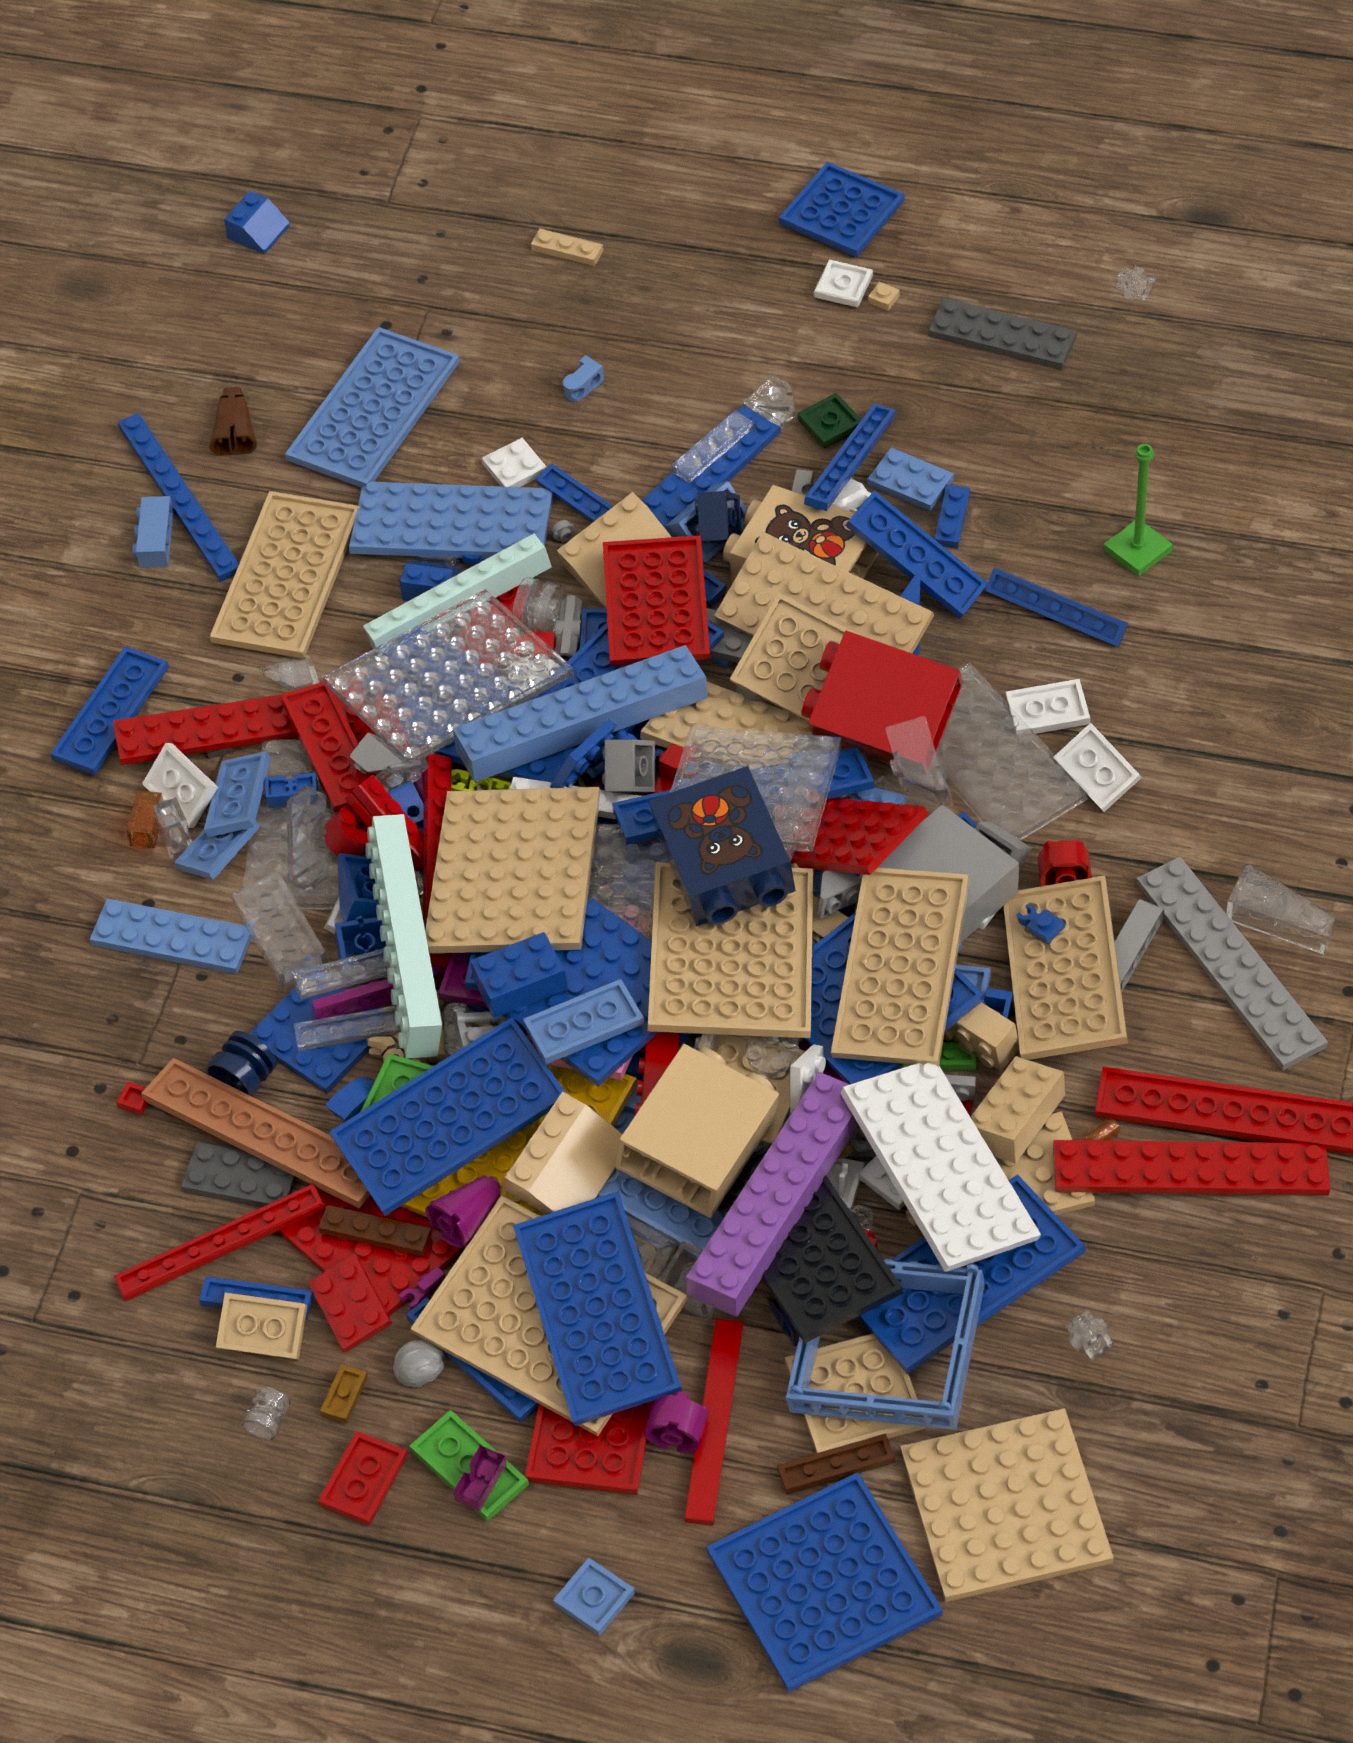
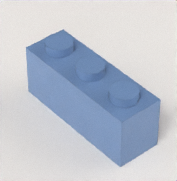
M170 496L142 497L141 507H137L136 515L139 525H135L134 530L137 543H133V557L138 559L139 568L168 567L174 514Z

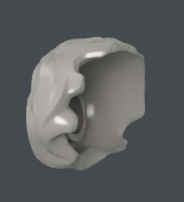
M414 1340L404 1344L397 1351L394 1360L393 1371L397 1381L404 1386L420 1388L426 1383H431L444 1368V1362L442 1361L443 1350L426 1340Z

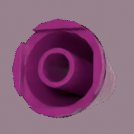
M483 1175L432 1201L426 1207V1216L433 1229L438 1226L443 1232L440 1237L451 1246L461 1248L470 1241L500 1198L501 1186L494 1177Z

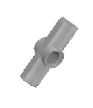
M567 595L566 598L561 600L559 620H556L554 656L555 662L561 666L577 652L578 642H580L583 602L573 595Z

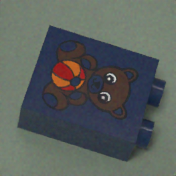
M748 766L649 800L656 833L696 926L708 922L714 925L724 924L732 920L739 911L756 905L763 907L777 905L789 893L796 891L790 859Z

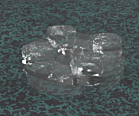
M751 1036L746 1045L747 1061L756 1074L765 1078H777L779 1074L790 1073V1066L800 1057L798 1038ZM777 1048V1051L780 1053L768 1056L767 1050Z

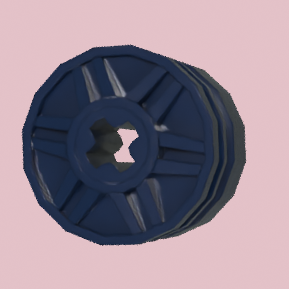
M235 1031L230 1035L228 1041L223 1044L222 1051L214 1055L205 1069L207 1075L253 1097L260 1088L261 1081H265L276 1068L277 1061L271 1050L256 1037L246 1032Z

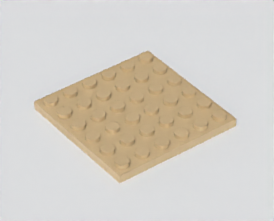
M1065 1408L900 1446V1452L945 1602L1113 1563L1114 1558Z

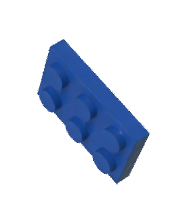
M608 719L567 757L550 788H564L565 786L570 788L578 778V774L583 776L590 768L591 762L596 764L603 756L602 748L605 746V740H613L612 732L617 725Z

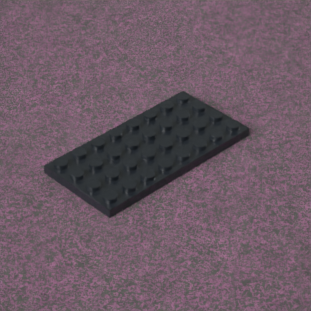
M772 1143L752 1154L717 1208L723 1219ZM826 1174L822 1179L823 1182L819 1189L813 1193L812 1200L807 1207L805 1206L803 1214L791 1228L789 1236L783 1241L782 1247L776 1252L775 1258L768 1269L764 1271L762 1277L804 1343L903 1294L902 1286Z

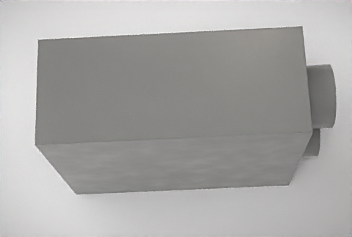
M943 804L923 820L878 867L968 874L970 882L959 944L979 928L984 919L991 917L1018 893L1019 862ZM860 874V875L858 876L861 880H862L863 874ZM858 901L854 905V912L857 910Z

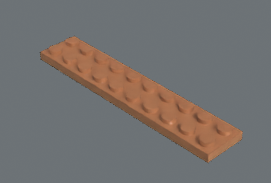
M175 1058L164 1067L141 1093L142 1099L309 1184L314 1183L315 1187L357 1208H360L370 1196L331 1135Z

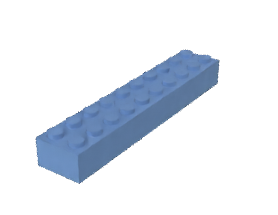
M684 645L453 728L455 747L474 782L582 744L608 719L617 725L613 730L615 732L708 698L706 676L687 646Z

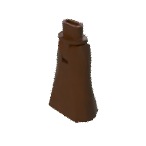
M239 387L225 388L218 402L214 430L209 446L211 452L217 456L250 454L257 448V440L250 420L248 405Z

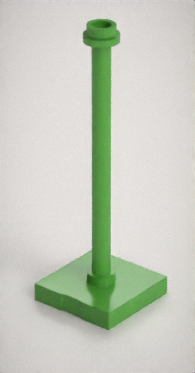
M1148 444L1139 445L1135 451V458L1139 461L1135 520L1119 534L1105 542L1103 547L1106 553L1138 577L1173 551V544L1145 524L1149 461L1154 457V451Z

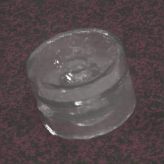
M525 577L519 585L513 605L512 624L514 629L529 632L533 628L534 632H554L556 620H559L563 600L562 585L547 581L542 586L541 580Z

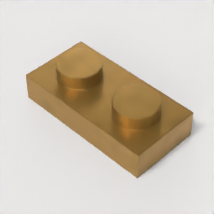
M341 1364L320 1409L321 1417L347 1424L368 1379L367 1372Z

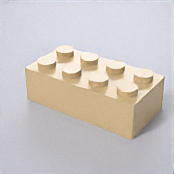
M1015 1056L970 1117L994 1157L1016 1164L1065 1096L1064 1071Z

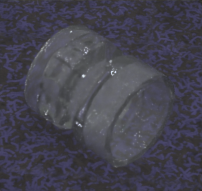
M260 1387L257 1389L252 1400L254 1407H250L247 1410L242 1426L255 1437L273 1440L281 1426L280 1420L285 1418L291 1402L286 1395L278 1390Z

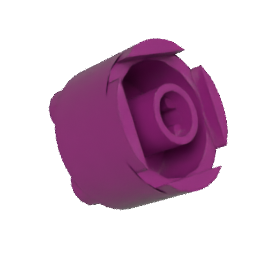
M676 1391L673 1395H663L652 1402L645 1427V1436L652 1444L666 1450L668 1445L677 1447L676 1452L679 1453L694 1452L700 1444L709 1410L707 1407L690 1400V1396L684 1392Z

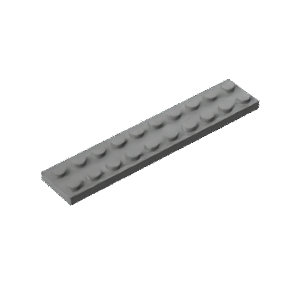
M1181 856L1137 878L1136 884L1151 904L1165 909L1163 919L1282 1071L1327 1048L1328 1041Z

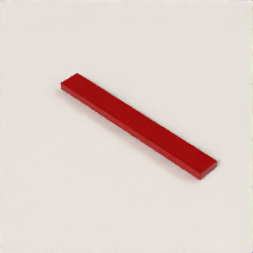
M313 1183L115 1275L114 1278L126 1302L325 1209L324 1204Z
M716 1319L702 1405L707 1407L709 1412L700 1444L694 1455L685 1523L714 1525L744 1321Z

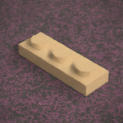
M539 228L531 243V251L595 266L603 252V244Z

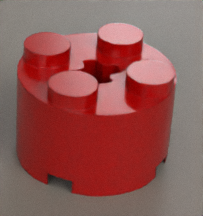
M348 803L326 822L325 842L331 852L337 857L339 853L366 856V843H369L368 826Z
M1047 841L1043 844V849L1037 858L1041 886L1092 878L1089 853L1082 841Z

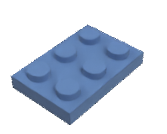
M890 448L867 479V485L931 512L945 493L946 485H950L953 482L954 473Z
M255 821V825L252 828L208 837L203 830L177 858L174 864L180 871L213 880L260 827Z

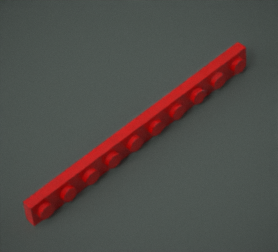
M429 751L424 757L423 922L425 929L447 791H451L452 758ZM429 953L431 964L447 968L451 953Z

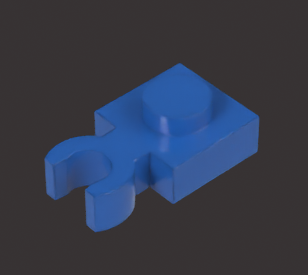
M1031 904L1026 905L1029 915L1016 914L1018 922L1023 926H1027L1030 934L1047 944L1065 928L1062 919L1045 909L1038 914L1036 908Z

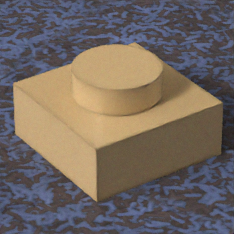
M879 282L869 294L868 303L889 311L899 298L900 290Z

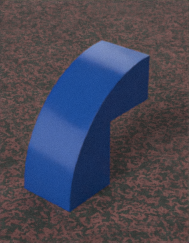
M361 1077L351 1081L341 1088L325 1106L334 1115L346 1122L361 1112L375 1080L370 1077Z

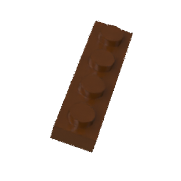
M327 1205L318 1227L321 1234L421 1257L424 1256L432 1234L431 1228Z
M885 1433L777 1466L787 1495L842 1479L857 1472L862 1473L895 1463V1456Z

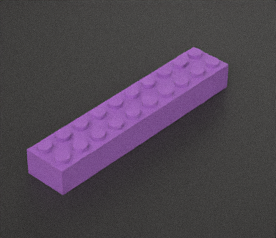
M818 1072L686 1276L689 1296L735 1317L739 1315L763 1277L764 1271L768 1269L775 1258L776 1252L780 1250L783 1241L789 1236L791 1228L798 1222L805 1206L807 1207L812 1200L813 1193L819 1189L825 1174L827 1176L859 1126L840 1094L842 1088L849 1084Z

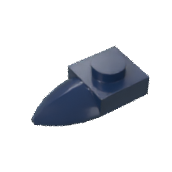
M767 1297V1301L780 1326L793 1346H797L799 1334L778 1302L771 1297Z

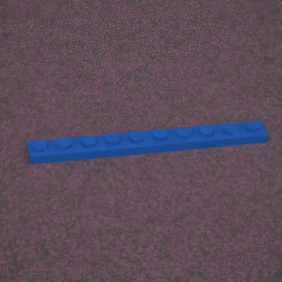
M137 413L118 421L119 429L163 496H170L174 513L218 580L222 582L235 576L239 566L238 561L141 415Z
M553 463L536 478L539 486L550 490L553 496L592 523L614 507ZM703 569L706 604L711 607L727 591V587Z

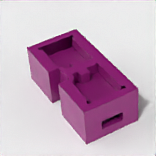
M480 1445L469 1463L470 1474L464 1472L453 1491L455 1501L478 1511H481L507 1466L505 1455Z

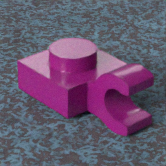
M438 1266L433 1271L425 1273L417 1283L418 1288L405 1289L400 1293L401 1302L404 1303L407 1299H414L409 1304L411 1311L426 1297L430 1300L446 1278L445 1273Z

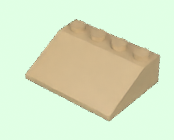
M632 492L559 548L557 552L563 566L606 609L603 542L669 538L671 535L650 509Z
M562 1091L506 1175L504 1190L545 1214L595 1199L616 1169L615 1163L619 1139L623 1134L586 1104Z

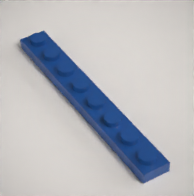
M878 404L871 406L806 494L804 505L811 506L816 510L828 511L894 420L895 409Z

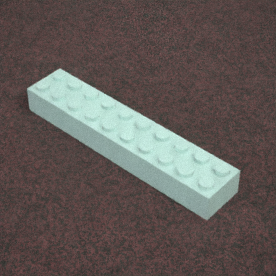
M404 814L373 816L372 827L367 829L369 843H366L367 859L371 858L372 861L369 864L370 879H375V884H373L374 900L379 901V905L376 906L377 920H382L383 926H380L381 941L386 942L384 961L390 964V968L387 969L388 983H393L394 989H391L392 1005H397L398 1010L395 1011L396 1027L400 1026L401 1032L398 1035L399 1047L404 1048L407 1059L438 1056L442 1022Z

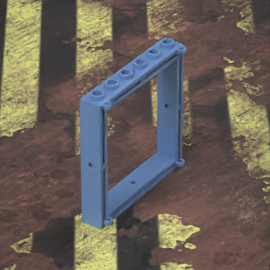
M883 1259L902 1288L964 1294L942 1401L935 1402L811 1389L809 1384L820 1336L807 1343H804L801 1337H799L786 1394L789 1412L956 1430L985 1287L983 1272L973 1264L945 1272L941 1264L927 1265L915 1261L906 1263ZM821 1407L837 1408V1410H835V1409H826V1408H821ZM849 1410L865 1411V1413H864V1412H854V1411H849ZM878 1413L893 1414V1416H892V1415H882V1414H878ZM904 1416L921 1417V1419H920V1418L904 1417Z

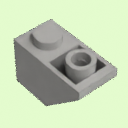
M824 871L818 893L816 916L821 919L836 913L846 906L855 904L859 899L862 880L854 873Z

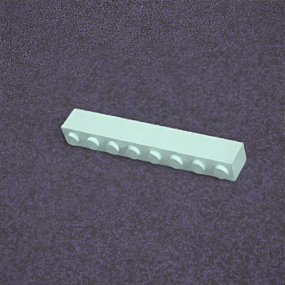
M532 534L363 625L370 645L382 660V653L416 627L430 634L550 569L552 566L546 548L538 537Z

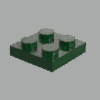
M837 393L797 413V420L823 448L851 435L862 420Z

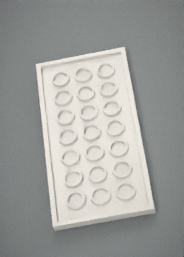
M917 1063L842 1088L840 1094L945 1272L1039 1239L1041 1235L940 1066L938 1067L931 1063Z

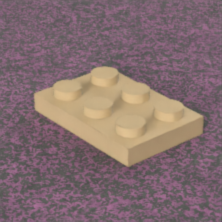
M225 1293L216 1348L299 1360L307 1304Z

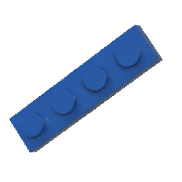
M206 1276L199 1302L201 1306L222 1308L224 1294L232 1293L307 1304L305 1320H307L314 1296L310 1290Z

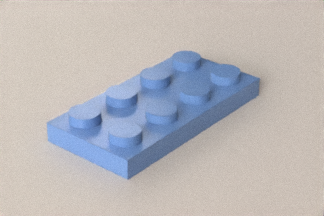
M267 751L221 761L215 784L218 786V789L212 797L204 827L208 837L254 827L271 760Z
M619 979L524 1018L523 1022L545 1064H549L644 1024V1017L622 979Z

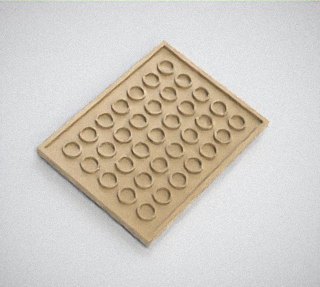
M599 787L447 791L425 929L429 953L493 952L545 932L554 950H581L600 802Z
M656 862L648 1031L810 1038L813 869L792 868L796 891L789 893L777 905L770 907L756 905L739 911L732 920L724 924L714 925L708 922L696 926L670 863Z
M501 1196L411 1327V1331L420 1338L572 1422L513 1227L515 1224L540 1216ZM645 1273L665 1335L688 1298L686 1294ZM612 1414L578 1426L598 1436Z

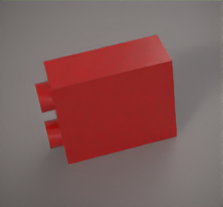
M845 630L840 644L832 641L828 642L820 662V670L828 672L822 690L810 688L802 706L801 716L810 719L808 725L813 736L849 749L859 747L860 752L927 776L963 686L960 670Z

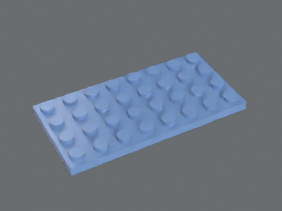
M378 327L285 453L286 460L361 488L362 485L366 486L369 482H374L460 363L459 355Z
M369 482L366 486L362 485L358 504L361 507L360 509L357 508L349 545L350 554L463 558L462 555H482V559H488L532 534H535L545 546L553 494L547 488Z

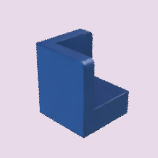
M987 988L985 1005L1010 1020L1013 1008V992Z

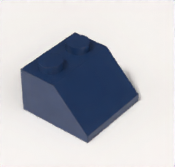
M728 491L697 493L698 499L695 500V511L698 514L699 523L696 525V535H701V542L707 544H726L731 534L741 535L740 495Z

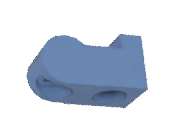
M586 355L579 361L580 368L563 379L564 395L568 401H580L604 381L603 366Z

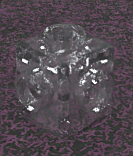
M1133 265V268L1124 267L1117 276L1116 283L1118 284L1116 289L1122 291L1121 296L1134 301L1136 297L1148 300L1156 278L1145 274L1146 269L1136 265Z
M1088 1309L1076 1316L1065 1326L1071 1335L1067 1338L1077 1352L1082 1349L1091 1361L1114 1345L1106 1332L1109 1329L1107 1324L1099 1315L1094 1317Z

